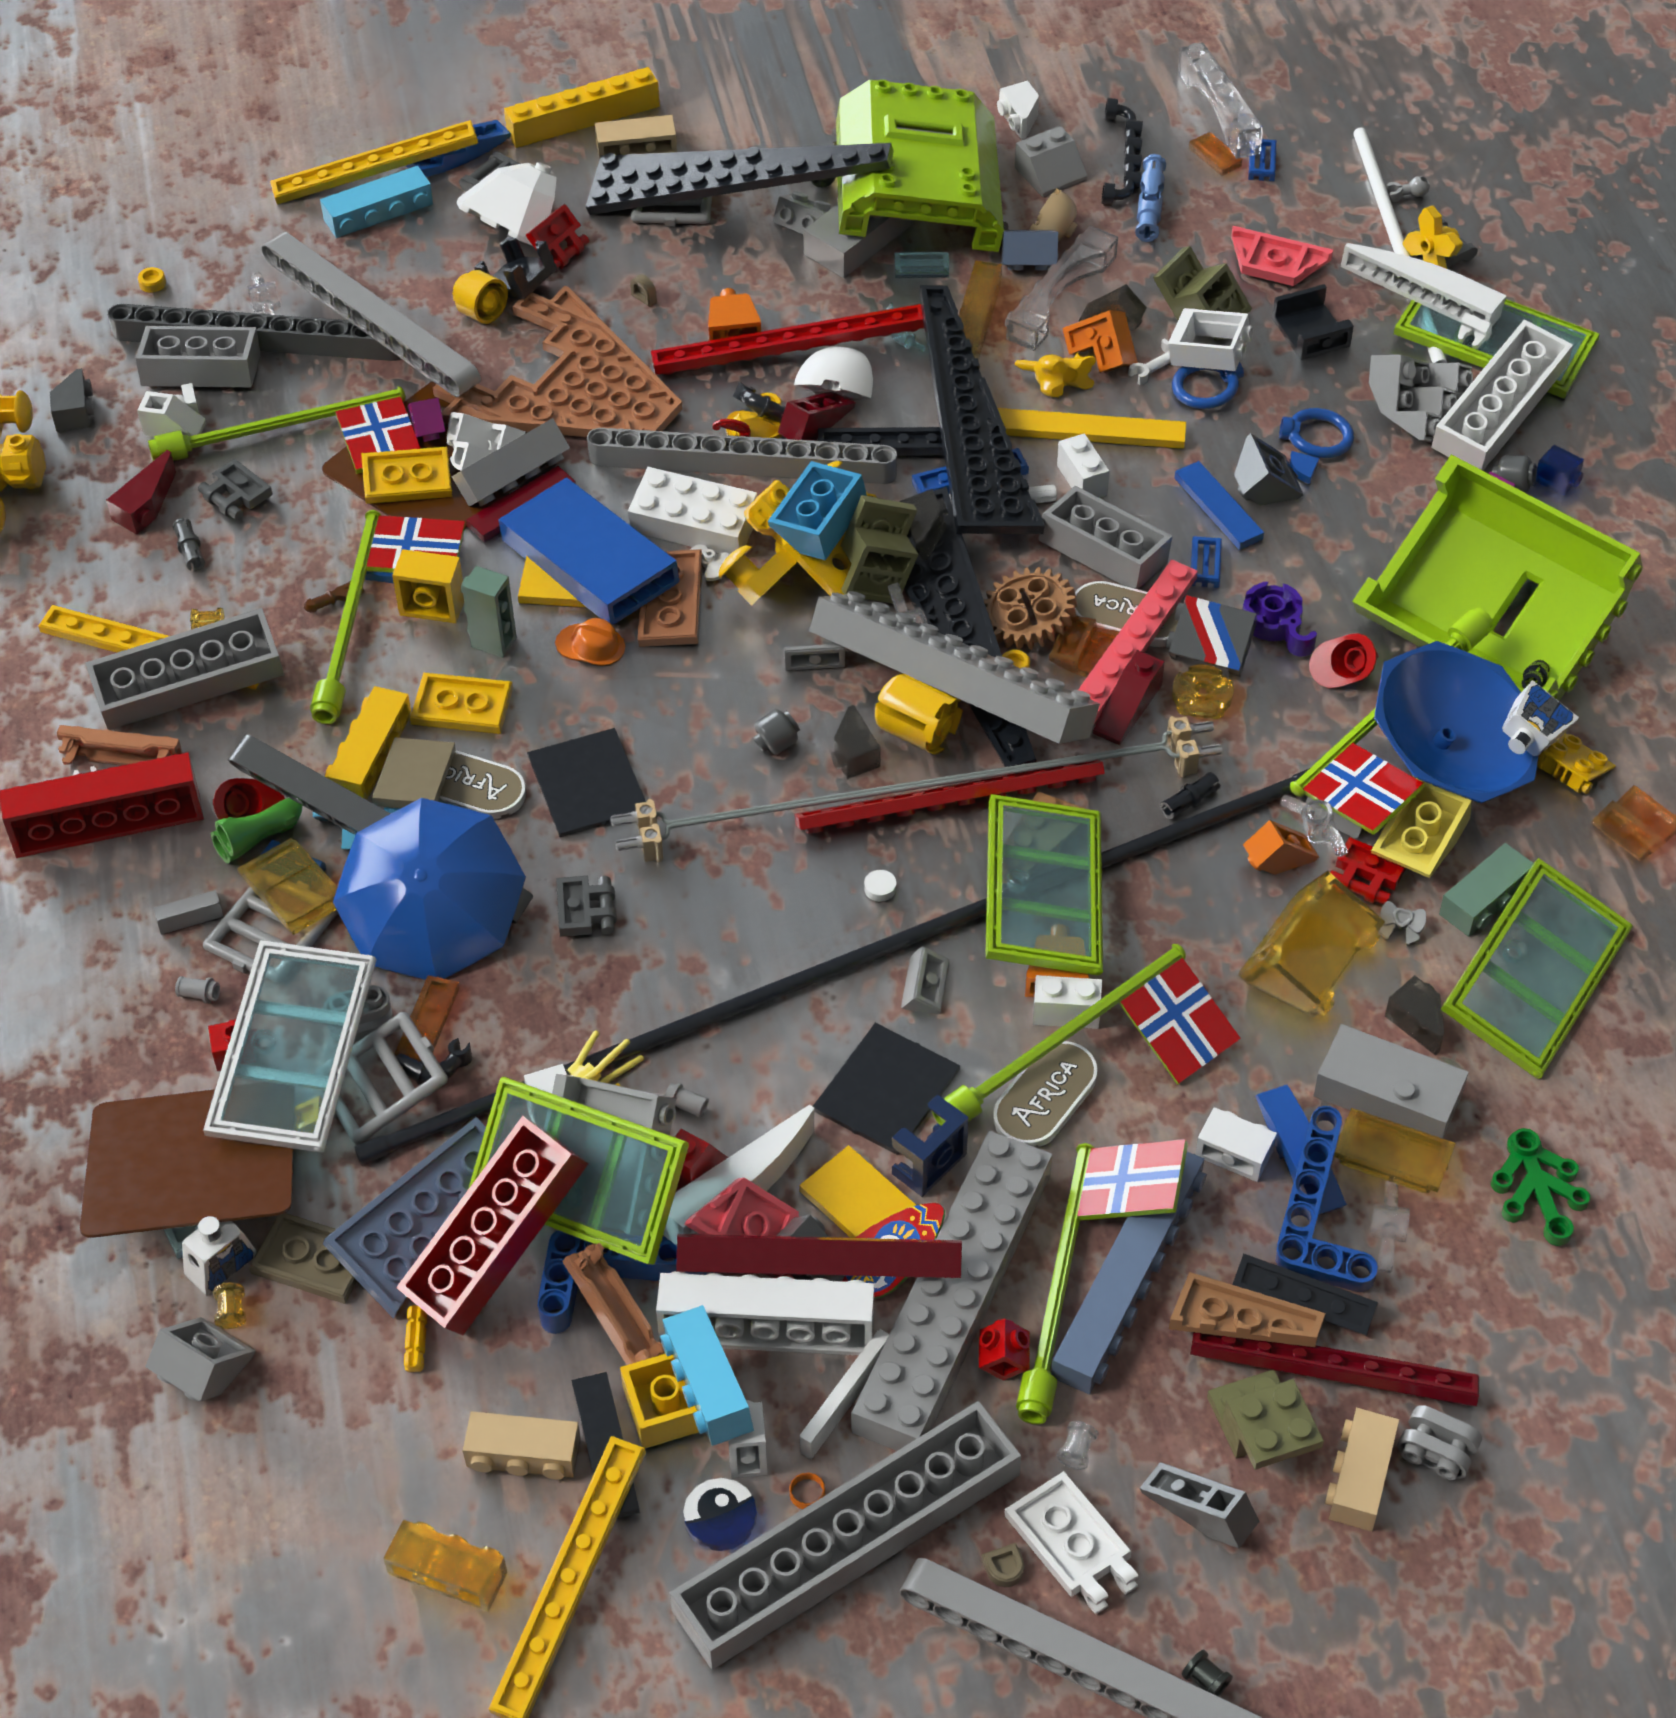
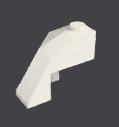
M537 162L536 165L523 163L497 168L460 196L456 204L459 209L480 217V220L497 229L501 225L508 230L509 236L532 245L525 235L551 214L555 199L557 177L551 172L552 168L541 162Z

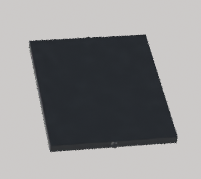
M615 728L527 752L528 759L559 837L602 825L605 826L611 823V816L632 813L636 811V803L646 802Z
M875 1022L812 1107H814V1112L899 1155L900 1152L892 1146V1137L901 1128H906L911 1133H915L930 1112L928 1103L937 1094L939 1096L943 1094L960 1070V1065Z

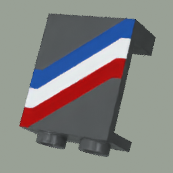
M1186 595L1184 603L1179 602L1176 609L1175 620L1178 621L1175 632L1170 631L1166 643V648L1170 649L1171 659L1177 660L1178 656L1226 668L1229 674L1241 677L1257 625V614Z

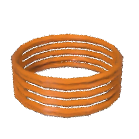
M810 1472L801 1473L791 1481L789 1486L790 1499L799 1509H804L812 1503H803L794 1497L792 1490L798 1482L808 1479L816 1481L823 1489L819 1499L825 1496V1484L818 1475Z

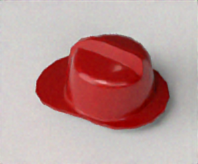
M1360 633L1348 634L1320 644L1311 655L1309 671L1312 678L1319 685L1327 688H1337L1368 677L1374 670L1379 655L1373 642L1366 635Z
M228 779L220 784L215 791L213 799L214 812L219 820L228 817H246L268 809L284 800L285 796L256 779Z

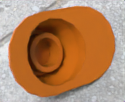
M592 618L583 623L569 625L560 631L555 640L556 649L562 656L600 666L611 665L619 661L624 655L626 647L624 639L615 631L610 622L600 618Z

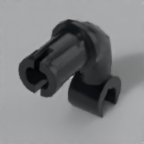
M739 382L733 394L734 398L755 411L759 417L766 416L781 423L783 417L781 414H784L785 406L771 401L769 396L763 397L756 394V389L753 387L749 388L742 382Z
M459 1038L449 1043V1055L444 1061L439 1063L448 1079L452 1077L459 1067H464L471 1063L472 1052L470 1042L463 1050L460 1048ZM402 1053L396 1056L408 1078L416 1081L417 1085L420 1086L431 1078L422 1061Z

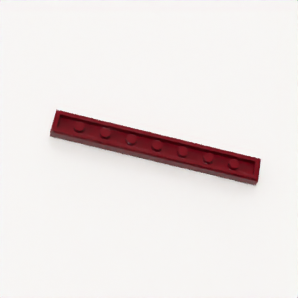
M677 1235L676 1272L961 1278L962 1240Z
M1193 1333L1190 1355L1476 1407L1478 1404V1374L1317 1345L1309 1347Z

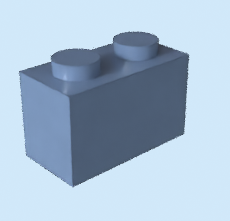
M1004 230L1001 263L1008 265V270H1024V265H1035L1034 270H1051V265H1057V231Z

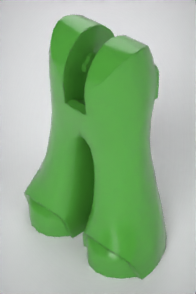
M287 798L254 815L220 819L215 822L216 830L211 832L213 846L221 858L228 864L248 852L262 839L277 833L282 834L292 829L301 816L302 805Z

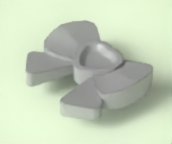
M1387 901L1382 906L1380 912V924L1382 926L1378 928V931L1388 941L1396 926L1400 929L1406 928V945L1409 946L1420 940L1418 934L1424 929L1426 911L1424 909L1410 911L1404 908H1397L1391 901Z

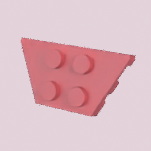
M1237 226L1232 228L1231 237L1241 274L1295 286L1332 260L1333 249Z
M743 1177L736 1179L690 1216L684 1225L704 1235L777 1236L794 1217H799V1211ZM766 1274L771 1278L782 1276L793 1278L791 1274Z

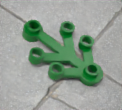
M1527 1128L1518 1129L1508 1138L1507 1150L1510 1153L1502 1168L1493 1174L1491 1180L1492 1189L1497 1193L1504 1194L1510 1191L1513 1183V1174L1522 1162L1527 1172L1513 1197L1504 1202L1501 1212L1502 1217L1512 1223L1520 1221L1524 1212V1205L1534 1191L1546 1221L1543 1230L1545 1239L1554 1246L1565 1245L1571 1239L1574 1226L1568 1217L1558 1214L1550 1190L1566 1198L1571 1209L1575 1211L1585 1210L1590 1201L1589 1192L1584 1188L1574 1187L1566 1183L1576 1179L1579 1166L1574 1160L1564 1159L1543 1148L1539 1136L1533 1130ZM1519 1145H1525V1146H1527L1528 1148H1523V1147H1521V1146H1519ZM1538 1161L1556 1169L1557 1177L1543 1171ZM1562 1168H1569L1572 1170V1173H1567ZM1497 1179H1503L1507 1184H1500ZM1573 1197H1581L1584 1201H1576ZM1508 1208H1514L1518 1213H1511L1508 1211ZM1553 1231L1560 1232L1562 1235H1556Z

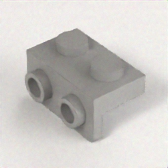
M793 191L792 194L779 196L773 222L803 234V230L829 211L831 205L823 201H811L808 199V195Z

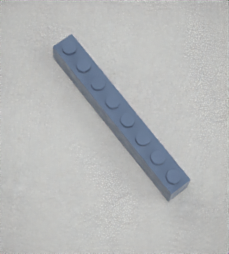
M1187 1151L1176 1213L1127 1217L1052 1360L1051 1374L1057 1381L1089 1395L1096 1383L1100 1385L1103 1383L1109 1369V1365L1106 1364L1110 1355L1116 1356L1124 1339L1121 1336L1124 1327L1131 1328L1138 1312V1309L1135 1308L1138 1300L1146 1299L1152 1285V1281L1149 1279L1153 1271L1159 1273L1165 1261L1166 1254L1163 1251L1166 1245L1173 1246L1179 1233L1180 1227L1177 1224L1180 1218L1186 1219L1191 1211L1193 1200L1190 1198L1194 1191L1200 1193L1205 1183L1207 1174L1202 1172L1205 1158Z

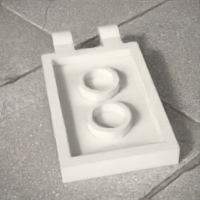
M1064 1471L1005 1509L1006 1519L1070 1597L1081 1592L1087 1605L1096 1615L1108 1607L1105 1601L1108 1598V1594L1098 1584L1097 1580L1111 1572L1118 1587L1125 1595L1138 1587V1584L1134 1581L1138 1578V1574L1126 1562L1131 1558V1550Z

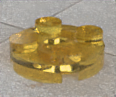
M1206 664L1190 666L1188 671L1181 675V672H1179L1173 681L1172 698L1178 713L1197 718H1222L1233 700L1234 685L1230 677L1228 681L1222 675V670ZM1200 688H1204L1207 694H1200L1198 692Z

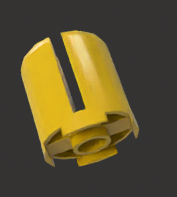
M899 674L883 686L878 696L880 702L875 705L874 716L876 724L881 730L933 755H938L944 750L940 745L948 733H956L963 710L958 708V701H961V699L925 684L907 674Z

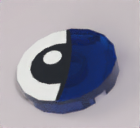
M725 1478L707 1480L696 1486L686 1498L683 1510L686 1531L692 1540L699 1545L702 1544L716 1551L734 1549L744 1543L751 1535L757 1520L755 1500L749 1490L737 1481Z

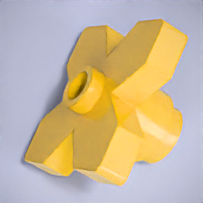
M1433 205L1425 207L1418 217L1420 231L1408 233L1403 241V246L1411 256L1423 254V261L1447 269L1445 257L1457 255L1463 246V242L1460 240L1459 233L1455 228L1442 227V215Z

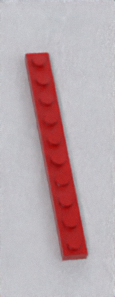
M921 304L652 350V363L655 375H669L677 371L697 370L705 366L725 365L729 362L753 360L757 357L769 355L778 356L786 352L806 351L810 348L834 346L838 343L862 341L866 338L878 336L887 337L891 334L906 331L915 332L919 329H924Z
M1097 760L991 777L794 814L795 822L800 830H805V833H817L823 831V826L836 824V828L853 826L854 820L866 818L867 822L884 820L885 815L897 813L899 817L915 814V809L927 807V811H936L946 808L945 803L956 801L958 805H968L975 803L978 797L987 796L989 800L991 794L1006 796V792L1016 790L1018 794H1028L1035 792L1037 786L1048 785L1049 789L1066 786V781L1075 779L1078 780V783L1092 782L1096 780L1097 775L1105 774L1102 761Z

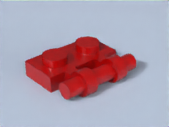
M566 204L556 209L525 235L535 250V242L537 240L546 241L557 269L564 268L569 263V259L574 255L578 256L585 250V246L590 242L585 234L578 237L575 233V230L581 224ZM565 239L568 247L562 250L559 243Z
M1349 837L1337 858L1335 866L1345 871L1343 874L1331 870L1327 882L1338 886L1337 889L1345 893L1351 891L1359 894L1367 902L1374 904L1376 901L1384 905L1385 902L1390 900L1391 894L1382 891V886L1395 890L1406 868L1372 854L1373 846ZM1355 876L1370 880V885L1355 880Z

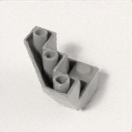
M1371 355L1369 385L1383 415L1417 439L1432 443L1436 426L1473 382V374L1471 372L1472 367L1462 363H1427L1404 355Z

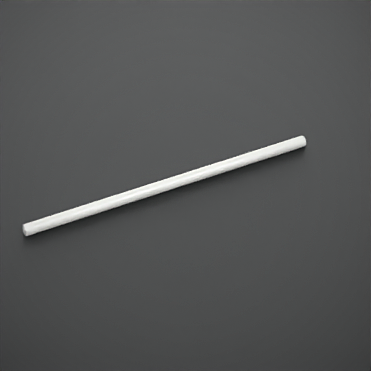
M1358 128L1354 131V137L1393 251L1410 256L1403 246L1404 237L1365 128ZM1421 305L1417 315L1420 328L1437 334L1428 307ZM1427 347L1432 363H1447L1444 352L1441 349Z

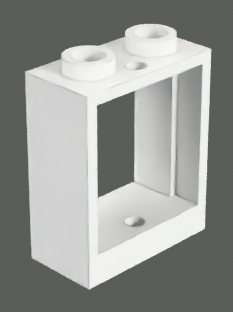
M1184 308L1168 342L1171 365L1236 371L1240 360L1245 358L1247 343L1253 339V326L1249 325L1248 314ZM1195 335L1233 339L1230 346L1192 343Z

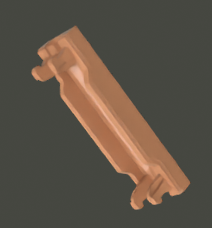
M59 725L57 730L58 740H62V746H59L58 750L60 753L66 754L65 758H62V762L65 765L72 763L76 755L86 756L90 762L127 765L174 754H182L179 739L168 736L159 737L142 735L140 733H125L108 729L99 730Z
M601 1243L591 1244L585 1250L565 1257L562 1261L626 1365L664 1354L662 1343L656 1342L652 1327L616 1270L609 1266L604 1259V1247Z

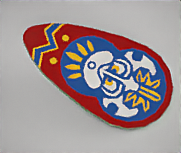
M927 1203L909 1207L869 1227L855 1238L936 1240L943 1225L945 1210L938 1203ZM846 1275L842 1281L861 1280L865 1283H874V1299L893 1292L908 1277Z

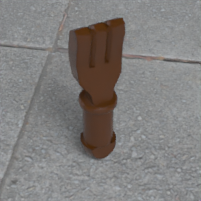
M351 581L338 586L333 591H327L321 596L313 599L309 598L304 603V609L309 613H314L320 608L330 604L334 605L338 600L346 602Z

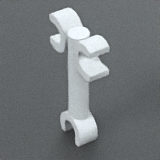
M1165 338L1162 339L1161 348L1165 353L1146 364L1133 363L1130 365L1128 376L1132 377L1139 374L1138 384L1143 385L1147 383L1149 374L1171 363L1168 347L1169 341Z

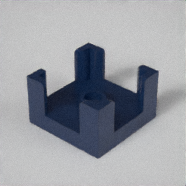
M938 1094L928 1103V1108L946 1122L942 1126L937 1123L925 1142L906 1128H901L892 1137L893 1148L913 1162V1169L903 1162L895 1163L892 1166V1175L921 1197L929 1192L967 1155L969 1117Z

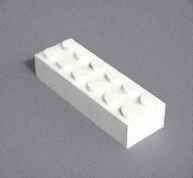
M1524 319L1438 423L1431 448L1447 457H1450L1452 454L1484 471L1567 368L1573 344Z
M676 1271L660 1273L656 1307L660 1342V1336L665 1334L662 1319L701 1305L704 1306L723 1349L860 1355L873 1337L874 1283H865L861 1280L838 1282L829 1281L824 1278L797 1280L787 1276L759 1278L755 1275L735 1277L723 1276L719 1273H709L706 1275H694Z

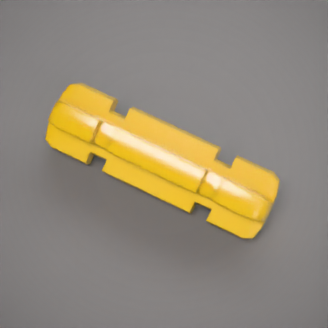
M412 1305L407 1309L408 1323L406 1324L404 1366L407 1372H421L424 1368L423 1354L425 1353L427 1313L419 1306Z

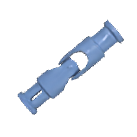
M1150 154L1143 160V169L1145 171L1141 176V193L1139 195L1137 221L1139 224L1136 226L1135 234L1136 237L1144 242H1152L1159 236L1157 224L1161 220L1162 192L1165 183L1163 171L1166 169V160L1158 154ZM1154 161L1156 162L1155 169L1152 168Z

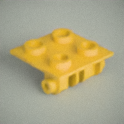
M1566 733L1539 754L1537 766L1550 775L1553 774L1554 778H1558L1563 773L1560 782H1567L1566 785L1577 793L1583 792L1585 794L1593 786L1589 781L1616 767L1615 764L1608 761L1605 754L1591 750L1582 744L1581 739Z

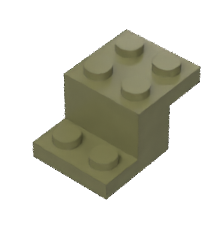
M1191 246L1182 248L1153 277L1177 321L1184 308L1246 314L1252 310L1227 263L1203 269ZM1213 337L1215 341L1223 339L1219 337Z
M861 495L840 545L852 564L841 588L844 594H848V591H854L865 595V599L892 604L898 603L918 557L917 551L907 537L917 513L914 504Z
M1270 1370L1208 1390L1207 1399L1235 1458L1248 1455L1255 1470L1323 1447L1324 1440L1294 1379L1281 1383L1275 1370Z

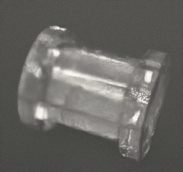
M1071 1421L1066 1430L1068 1436L1065 1445L1058 1450L1057 1458L1067 1467L1083 1470L1088 1467V1453L1092 1443H1095L1099 1433L1089 1424L1082 1421Z

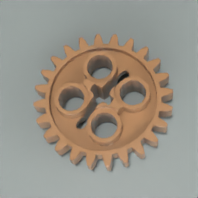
M1027 567L1024 570V574L1021 575L1015 570L1013 571V578L1010 579L1004 575L1002 576L1003 584L994 582L995 591H986L988 599H984V603L997 642L999 644L1004 641L1006 648L1015 643L1017 650H1020L1023 644H1027L1028 648L1032 650L1036 642L1044 647L1045 639L1048 638L1054 642L1056 641L1055 633L1064 635L1063 626H1072L1071 618L1077 615L1075 608L1078 605L1074 588L1070 586L1068 579L1063 580L1061 573L1053 576L1052 569H1048L1042 574L1040 567H1037L1034 573H1030ZM1022 591H1025L1037 622L1035 626L1030 621L1028 611L1022 599Z

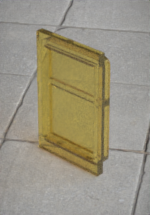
M292 838L237 868L241 877L292 935L337 910L333 903L337 890L336 884L302 846Z
M1351 1108L1348 1117L1344 1121L1345 1124L1339 1136L1334 1155L1335 1158L1339 1159L1340 1164L1422 1193H1429L1431 1190L1438 1193L1444 1174L1449 1168L1448 1164L1456 1143Z

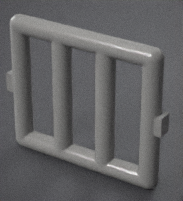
M712 196L652 205L701 206L700 213L642 212V207L632 208L631 220L634 223H665V226L674 227L676 224H707L710 221Z
M263 871L204 940L203 948L231 962L234 969L245 973L246 970L251 972L254 962L253 958L220 943L230 930L258 944L260 940L284 944L289 943L240 921V917L248 908L304 933L305 935L296 945L311 947L337 916L338 911L333 901L311 892L310 886L301 882L294 884L268 871ZM268 885L323 912L314 923H311L258 898V896ZM283 961L277 969L269 966L265 979L281 984L298 963Z
M407 1012L398 1013L353 1045L347 1068L376 1115L369 1122L359 1127L339 1095L334 1118L339 1119L354 1144H361L441 1088L448 1081L446 1073L432 1052L435 1048L426 1036L423 1037ZM400 1028L404 1031L431 1075L429 1080L416 1089L385 1040ZM373 1047L404 1096L389 1108L386 1107L357 1059ZM334 1059L318 1069L314 1076L329 1078Z

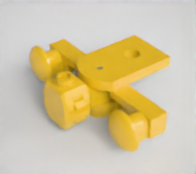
M21 390L17 391L15 396H2L0 394V437L4 424L16 423L21 433L27 432L33 420V407L29 396ZM7 435L3 444H0V492L7 484L14 489L39 488L42 485L46 469L45 455L39 440L33 435ZM0 497L1 533L6 522V510Z
M834 461L827 465L838 468L843 462ZM775 480L744 511L746 521L757 532L765 536H772L776 540V554L758 569L746 556L752 547L748 545L742 546L733 551L723 561L719 569V577L721 578L726 575L739 589L738 592L752 606L799 563L829 596L832 593L844 595L841 588L852 565L840 546L845 533L827 559L822 560L800 554L768 525V520L790 491L780 480ZM832 558L841 560L844 564V570L837 569L833 565Z

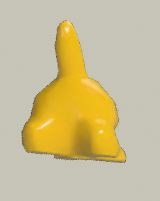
M1076 353L1074 358H1062L1055 354H1049L1040 358L1039 361L1017 360L1014 363L1016 367L1022 370L1035 372L1037 382L1040 385V391L1049 397L1061 396L1064 386H1073L1087 390L1095 384L1094 380L1088 376L1092 366L1096 363V359L1093 356L1082 357L1079 353Z

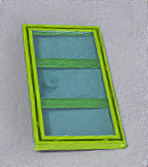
M1508 299L1505 300L1501 317L1492 326V334L1489 340L1485 341L1478 349L1472 348V343L1475 339L1472 335L1467 336L1463 343L1459 342L1458 334L1461 322L1414 300H1411L1396 324L1393 333L1429 348L1437 347L1447 355L1484 368L1525 319L1573 344L1567 368L1547 391L1564 399L1593 347L1599 340L1600 335L1597 332Z
M991 794L988 814L986 959L1091 975H1101L1103 973L1100 811Z
M1538 858L1440 1010L1529 1074L1540 1079L1633 926L1626 919Z
M501 1077L469 1188L521 1117L524 1116L541 1126L589 1163L544 1225L593 1244L601 1243L604 1248L640 1262L655 1265L689 1143L510 1078Z

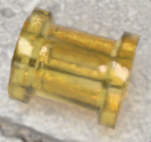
M217 608L216 611L191 609V630L224 620L223 608Z
M232 1282L222 1283L213 1289V1298L217 1301L218 1311L214 1316L216 1326L222 1329H234L245 1324L246 1313L242 1311V1298L245 1296V1289L241 1284Z

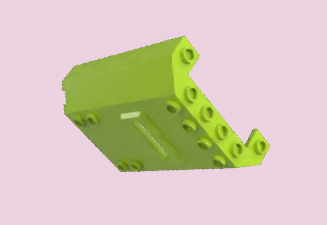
M868 80L840 98L836 118L837 145L891 143L894 153L890 169L837 177L839 234L866 237L870 215L972 226L975 227L972 249L999 252L1004 226L995 119L974 92L964 89H945L939 86H920L913 83H894L887 80ZM897 127H899V128H908V129H917V130H925V131L942 132V133H951V134H953V135L940 134V133H931V132H923V131H914V130H906V129H897Z
M1451 454L1435 477L1438 491L1378 580L1375 581L1370 577L1367 578L1352 601L1357 613L1419 647L1435 641L1446 643L1449 637L1448 629L1467 611L1481 608L1490 615L1493 620V626L1490 628V633L1468 653L1502 666L1520 692L1524 690L1521 683L1525 669L1536 660H1544L1549 665L1550 671L1548 672V680L1542 688L1559 701L1565 692L1569 693L1575 687L1578 681V676L1576 675L1582 666L1586 668L1591 663L1595 655L1593 650L1598 642L1603 643L1607 639L1611 631L1610 624L1614 618H1620L1628 605L1626 600L1634 582L1643 570L1641 554ZM1527 579L1538 584L1537 588L1505 636L1497 634L1493 630Z

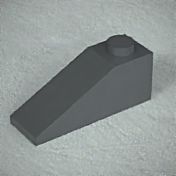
M1162 1462L1157 1465L1140 1487L1144 1495L1214 1540L1236 1548L1242 1546L1260 1522L1246 1492Z

